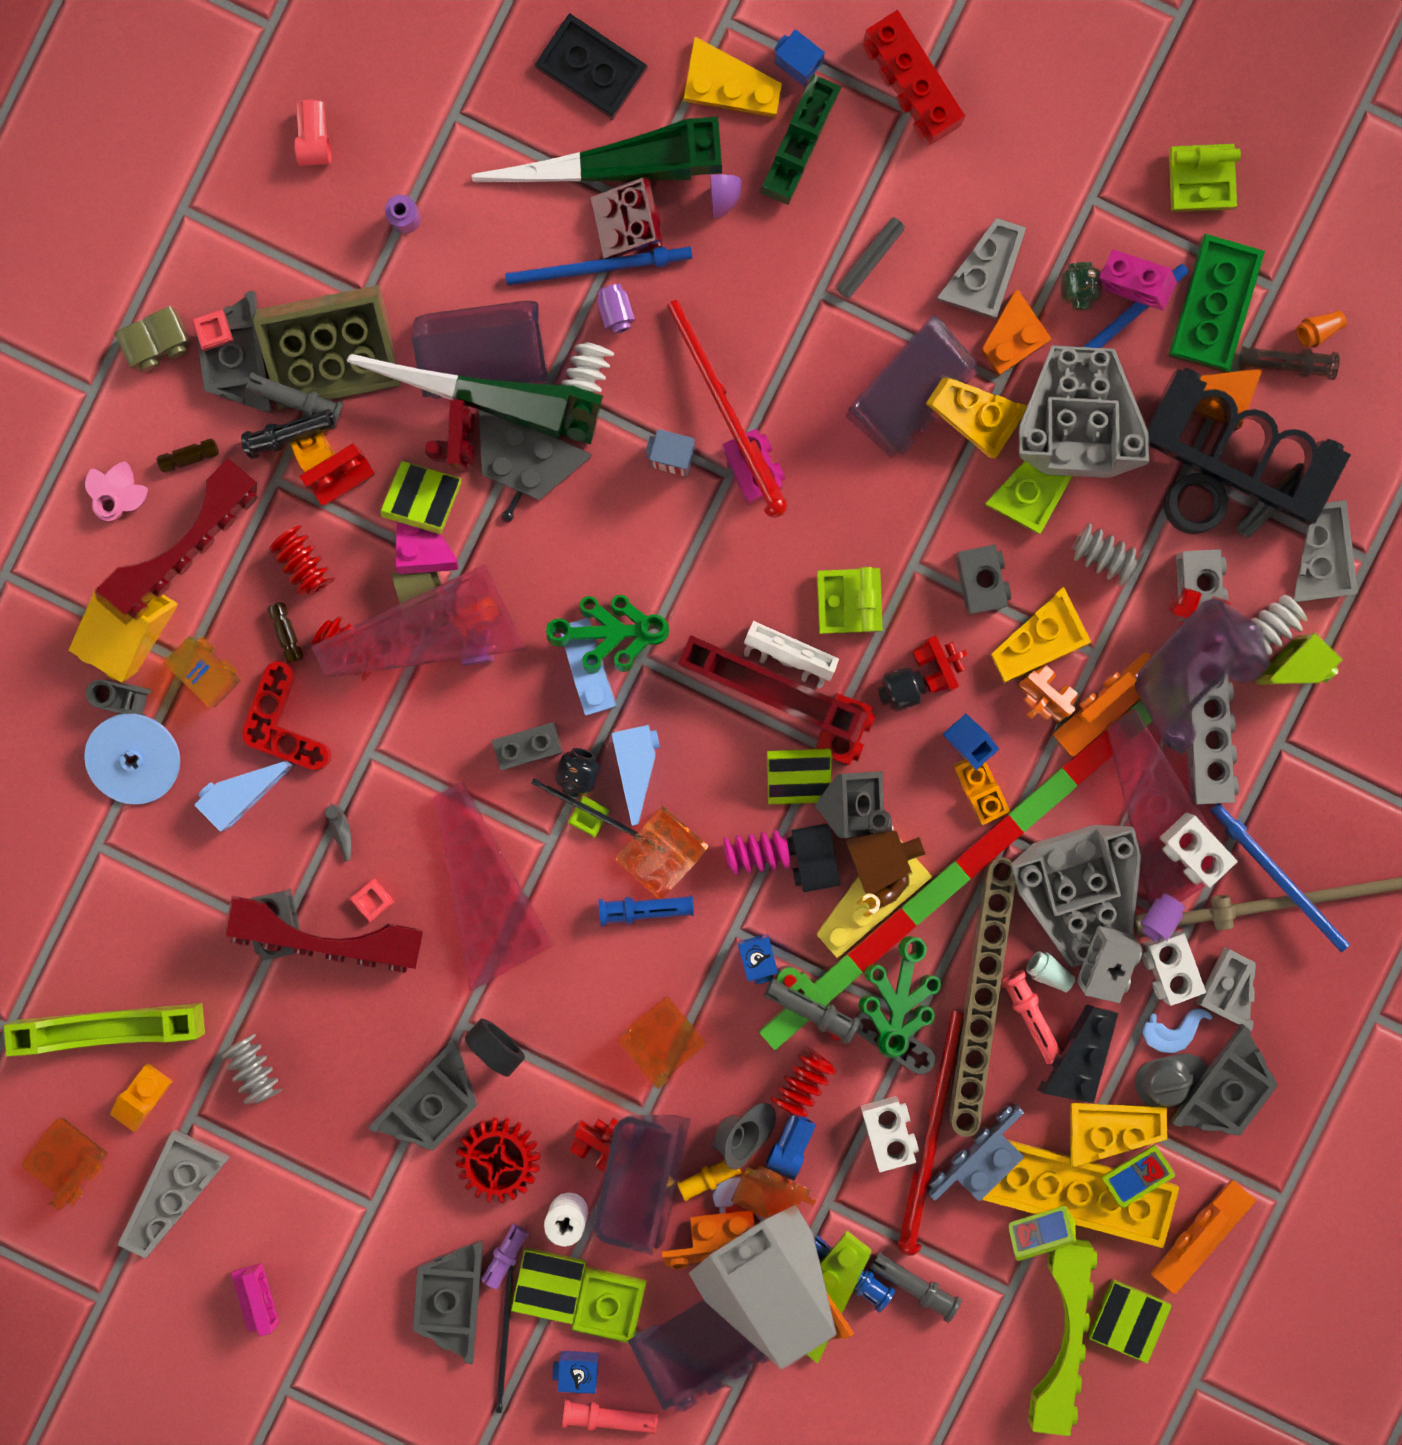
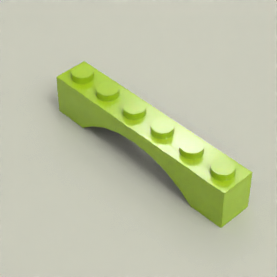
M202 1003L17 1019L4 1025L6 1057L105 1044L196 1040L205 1034Z
M1076 1239L1075 1244L1050 1251L1048 1255L1047 1267L1055 1278L1062 1296L1065 1313L1064 1334L1054 1364L1045 1377L1031 1391L1028 1422L1033 1432L1070 1436L1071 1427L1077 1424L1078 1408L1074 1406L1075 1395H1080L1082 1378L1081 1375H1078L1079 1363H1084L1086 1348L1085 1344H1082L1083 1332H1088L1090 1322L1089 1313H1086L1087 1301H1091L1093 1298V1282H1090L1091 1270H1095L1097 1266V1251L1094 1250L1088 1240Z

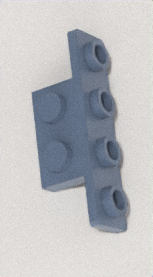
M1014 1103L1011 1107L1007 1105L1002 1108L995 1117L997 1121L989 1129L984 1127L973 1139L975 1143L967 1151L964 1149L959 1151L951 1160L953 1165L945 1173L940 1171L930 1180V1188L927 1191L934 1201L958 1180L980 1202L1024 1158L1002 1135L1024 1113L1017 1103Z

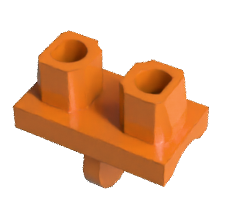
M1047 665L1042 666L1037 671H1032L1017 684V687L1026 694L1023 700L1031 707L1026 714L1030 719L1039 714L1046 721L1052 717L1057 723H1060L1065 717H1069L1074 712L1073 704L1078 697V693L1067 685L1061 687L1058 692L1054 690L1049 684L1056 675Z

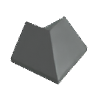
M882 771L837 774L815 804L816 809L835 831L836 836L848 838L871 835L867 825V817L875 810H884Z

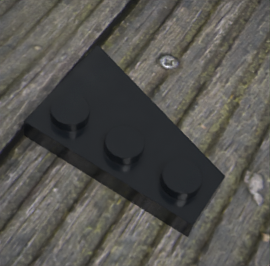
M1086 1005L1068 1035L1069 1043L1061 1057L1056 1056L1051 1064L1054 1069L1046 1082L1042 1080L1037 1091L1043 1094L1094 1104L1119 1013L1105 1008Z

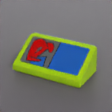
M1154 1144L1106 1173L1101 1178L1117 1204L1121 1208H1125L1176 1175L1158 1147Z
M1060 1206L1009 1223V1232L1017 1261L1076 1243L1075 1220L1066 1206Z

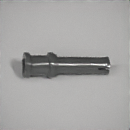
M251 372L245 388V392L253 393L301 411L305 417L330 409L335 416L336 424L344 403L341 401L335 403L319 397L315 391L309 394L258 376Z
M775 979L771 980L764 994L765 998L815 1023L819 1031L824 1032L826 1030L841 1038L842 1043L846 1045L853 1038L860 1022L856 1017L851 1019L836 1011L835 1006H824Z
M880 1251L877 1252L875 1255L876 1259H873L870 1263V1270L875 1271L918 1298V1303H920L921 1307L925 1309L927 1307L942 1315L945 1322L949 1323L953 1319L961 1305L962 1298L949 1295L939 1288L938 1283L932 1281L927 1283L884 1256Z

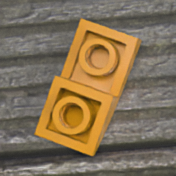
M965 759L952 765L981 825L1010 812L987 762L977 770Z

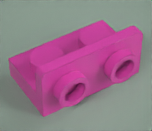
M263 1263L234 1270L232 1278L247 1330L249 1332L257 1330L259 1337L271 1334L279 1324V1319Z

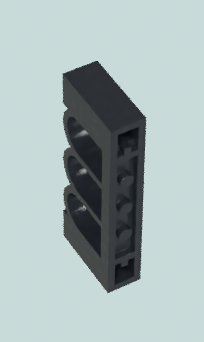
M1184 368L1183 371L1178 369L1173 372L1146 425L1149 447L1202 473L1209 474L1220 482L1306 525L1315 524L1351 454L1343 451L1344 445L1332 439L1315 442L1312 436L1298 429L1285 430L1278 433V426L1273 417L1265 411L1251 409L1238 414V407L1234 399L1226 392L1217 389L1204 391L1207 383L1200 380L1202 376L1196 371ZM1205 399L1216 401L1225 412L1224 426L1209 456L1178 441L1195 406L1200 400ZM1242 419L1256 421L1261 425L1265 434L1263 447L1248 475L1218 461L1236 425ZM1282 439H1291L1300 444L1305 457L1303 466L1288 495L1258 481L1276 445Z

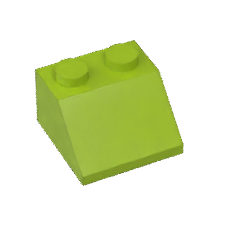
M1316 633L1297 635L1254 681L1258 685L1316 684L1322 681L1326 683L1337 674L1339 669L1336 666L1343 659Z

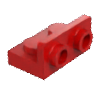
M352 443L299 477L304 485L313 491L322 506H326L373 477L375 472L361 449Z

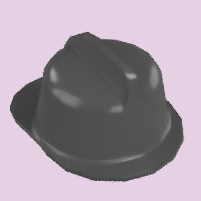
M1190 1053L1154 1059L1146 1062L1138 1070L1135 1077V1089L1139 1098L1149 1106L1167 1108L1178 1106L1183 1103L1208 1068L1199 1057Z
M760 1103L748 1110L743 1116L731 1115L722 1120L717 1128L715 1137L711 1141V1146L724 1156L725 1163L730 1169L737 1170L743 1167L750 1157L766 1142L775 1126V1109L770 1104Z

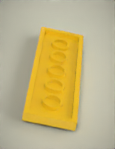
M1008 1140L1024 1158L982 1200L1033 1214L1066 1206L1075 1220V1225L1164 1248L1180 1188L1178 1185L1166 1182L1125 1208H1121L1101 1178L1115 1168L1094 1162L1071 1168L1070 1156Z

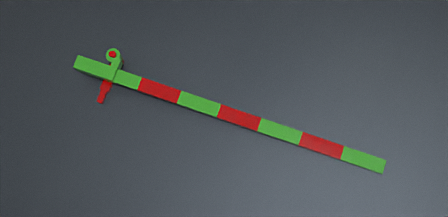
M1170 676L1162 679L814 983L803 971L799 972L796 968L789 965L779 968L778 974H776V981L811 998L817 1003L824 1006L828 1005L832 999L865 972L869 965L874 964L1181 697L1184 692ZM784 1007L758 1031L770 1046L776 1050L803 1027L809 1019ZM828 1032L835 1041H839L841 1039L836 1035Z

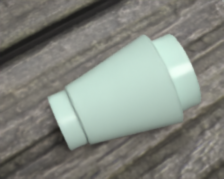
M1038 951L1028 962L1026 972L1031 975L1032 980L1062 990L1063 992H1068L1075 982V976L1070 974L1048 952L1042 953Z

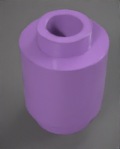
M396 195L390 198L385 206L386 218L397 232L407 234L418 228L421 215L410 197Z
M621 284L610 285L598 290L599 298L596 301L605 329L612 330L613 334L631 329L630 324L635 321V317L627 292L622 289Z
M1163 894L1160 899L1156 898L1140 923L1144 927L1142 933L1157 943L1161 939L1168 941L1184 917L1182 912L1185 906L1167 894Z

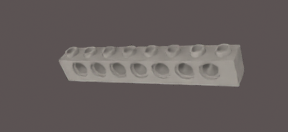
M1221 549L1183 551L1176 554L1178 597L1183 588L1186 587L1202 593L1197 609H1200L1202 606L1209 607L1212 596L1228 601V591L1226 588H1223L1222 577L1226 575L1227 564L1225 557H1221ZM1200 574L1205 575L1209 579L1210 584L1207 591H1202L1197 586V578ZM1179 616L1180 621L1192 622L1190 619ZM1203 624L1202 627L1212 630L1209 639L1213 643V649L1209 654H1205L1200 648L1201 640L1204 637L1199 636L1195 644L1187 642L1188 632L1180 630L1189 801L1192 804L1235 802V795H1238L1239 783L1237 777L1233 776V764L1237 762L1236 746L1232 745L1231 732L1235 731L1234 714H1230L1229 701H1232L1234 696L1233 685L1231 682H1228V670L1232 667V657L1230 651L1226 649V638L1230 636V629L1228 632ZM1207 668L1212 670L1215 675L1214 682L1210 686L1206 685L1202 680V673ZM1208 700H1212L1216 704V713L1212 717H1208L1204 712V704ZM1210 731L1215 732L1218 736V743L1212 749L1205 742L1206 735ZM1215 762L1220 768V773L1216 779L1212 780L1207 774V769L1211 763Z

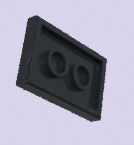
M571 13L568 14L535 63L537 70L612 120L648 69L647 64Z

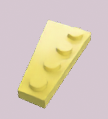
M917 858L908 861L912 874L909 876V885L895 902L878 909L869 917H864L863 915L870 910L869 905L865 902L857 905V901L866 894L859 875L855 878L850 888L816 933L836 958L840 957L932 878Z

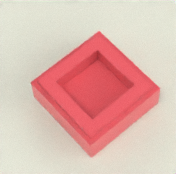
M223 310L192 319L203 351L234 342Z
M375 878L349 899L369 923L394 903V900Z

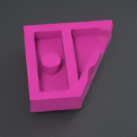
M397 522L396 570L398 574L458 570L457 558L442 535Z

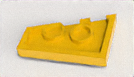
M694 38L684 102L776 118L782 87L781 82L701 39Z
M945 377L941 379L926 402L932 410L984 454L995 459L1028 407Z
M1063 587L1021 628L991 654V657L1005 684L1090 645L1091 640Z
M1070 1104L1071 1168L1167 1140V1107Z

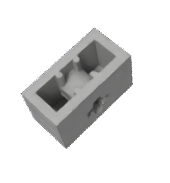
M1101 926L1097 927L1077 978V983L1086 996L1116 1003L1121 1002L1123 994L1130 988L1133 969L1135 965L1139 964L1142 957V947L1134 935Z

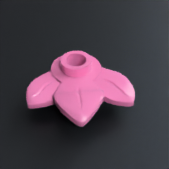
M124 461L113 466L106 475L96 469H90L86 477L85 488L93 499V512L99 519L104 521H114L123 512L137 510L144 503L148 495V487L134 485L132 469ZM112 500L114 508L107 512L105 510V503Z

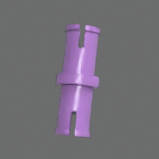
M512 1223L501 1246L496 1247L493 1252L494 1258L485 1274L481 1277L483 1283H486V1285L493 1289H499L500 1283L508 1269L517 1262L516 1255L530 1234L527 1230L523 1231V1227Z

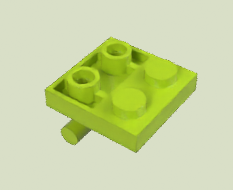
M1234 144L1171 146L1169 149L1171 212L1234 210L1237 207L1235 162L1240 161V148L1235 149Z
M861 567L859 569L817 571L819 634L883 631L880 568Z

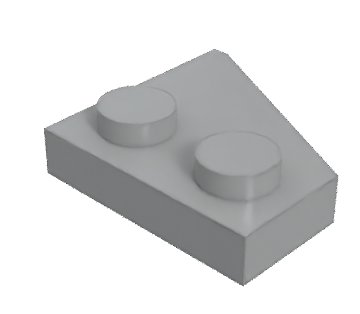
M1224 947L1204 986L1206 993L1199 995L1196 1003L1239 1025L1242 1023L1251 1031L1254 1021L1250 1019L1251 1002H1254L1255 995L1253 980L1255 978L1256 963Z

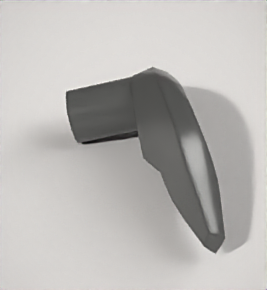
M331 803L326 809L325 814L329 818L333 837L341 848L344 862L349 861L351 857L350 827L343 811Z

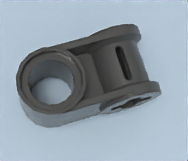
M96 680L88 685L86 698L92 706L117 712L119 715L139 714L146 716L143 712L147 696L152 693V689L112 680ZM103 685L107 686L110 691V697L106 702H102L98 698V690Z

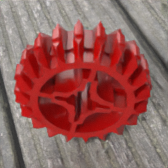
M497 1117L491 1119V1127L488 1126L485 1120H481L479 1122L480 1131L476 1127L471 1126L468 1130L471 1137L463 1136L460 1141L465 1147H459L456 1151L457 1155L463 1157L456 1161V1167L465 1168V1170L459 1173L458 1177L460 1180L470 1179L465 1185V1189L470 1190L473 1186L477 1187L478 1189L474 1195L476 1198H479L482 1192L488 1193L486 1202L489 1203L494 1195L498 1196L499 1203H504L505 1193L508 1194L511 1200H515L517 1198L516 1189L525 1194L528 1190L525 1182L534 1184L536 1178L531 1173H538L540 1170V1166L533 1163V1161L539 1160L541 1154L539 1152H530L537 1147L538 1142L536 1140L527 1142L526 1140L530 1137L531 1131L526 1130L523 1134H520L519 1130L522 1123L517 1122L514 1129L510 1128V1118L507 1117L504 1119L502 1126H499ZM498 1136V1141L494 1148H483L482 1151L475 1150L476 1145L482 1140ZM508 1139L517 1145L523 1160L518 1159V1156L511 1154L508 1150ZM501 1146L500 1155L501 1160L503 1162L501 1166L498 1167V1170L495 1173L496 1165L494 1157L498 1153ZM474 1160H477L478 1164L487 1168L489 1172L488 1180L479 1174ZM514 1169L522 1171L515 1179L505 1183H498L502 1172H514Z

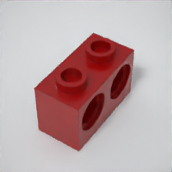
M836 693L835 699L864 711L868 714L856 743L848 741L849 747L845 753L836 754L833 751L831 744L837 735L824 729L821 730L814 749H831V759L851 765L852 760L858 762L864 747V744L860 743L863 731H870L875 715L871 713L873 706Z

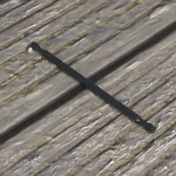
M535 778L531 782V784L543 788L546 792L648 845L655 846L664 853L666 852L668 847L654 842L651 838L574 798L542 784Z
M512 1265L508 1269L497 1392L498 1403L496 1405L497 1413H502L503 1407L502 1398L504 1395L513 1286L512 1274L514 1266Z

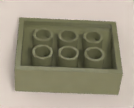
M380 285L256 310L253 323L270 380L307 394L315 391L319 397L327 400L401 385V381L347 362L349 355L354 354L397 364L388 315ZM277 403L279 410L290 408L288 406Z

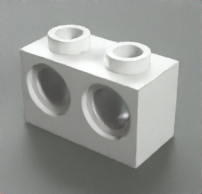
M1188 812L1159 837L1166 845L1162 850L1175 863L1180 860L1187 869L1183 872L1195 885L1202 883L1210 888L1238 862L1200 820ZM1185 833H1190V844L1185 848H1181L1179 845L1180 837ZM1206 856H1211V867L1202 871V859Z
M1177 930L1172 933L1168 941L1161 939L1159 943L1153 940L1142 943L1145 952H1142V959L1147 970L1152 969L1156 981L1152 982V986L1159 1000L1163 999L1165 1003L1172 1006L1206 993L1185 933ZM1170 946L1172 957L1166 962H1161L1159 958L1160 950L1163 947ZM1176 976H1181L1183 979L1181 989L1172 991L1170 988L1171 980Z
M897 1096L861 1105L879 1173L916 1163L914 1153L919 1152L914 1133L908 1134L905 1123L911 1120L906 1103L900 1104ZM884 1111H891L895 1114V1119L891 1124L883 1125L878 1121L880 1114ZM894 1141L903 1144V1150L897 1155H891L887 1152L888 1145Z

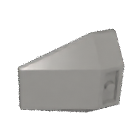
M1051 346L1019 427V457L1047 475L1111 478L1148 464V431L1115 349Z
M1091 825L1033 843L1011 863L1018 893L1071 968L1084 963L1098 926L1133 934L1141 861L1133 827Z
M796 1205L760 1222L709 1255L689 1272L704 1301L781 1370L837 1335L813 1232Z

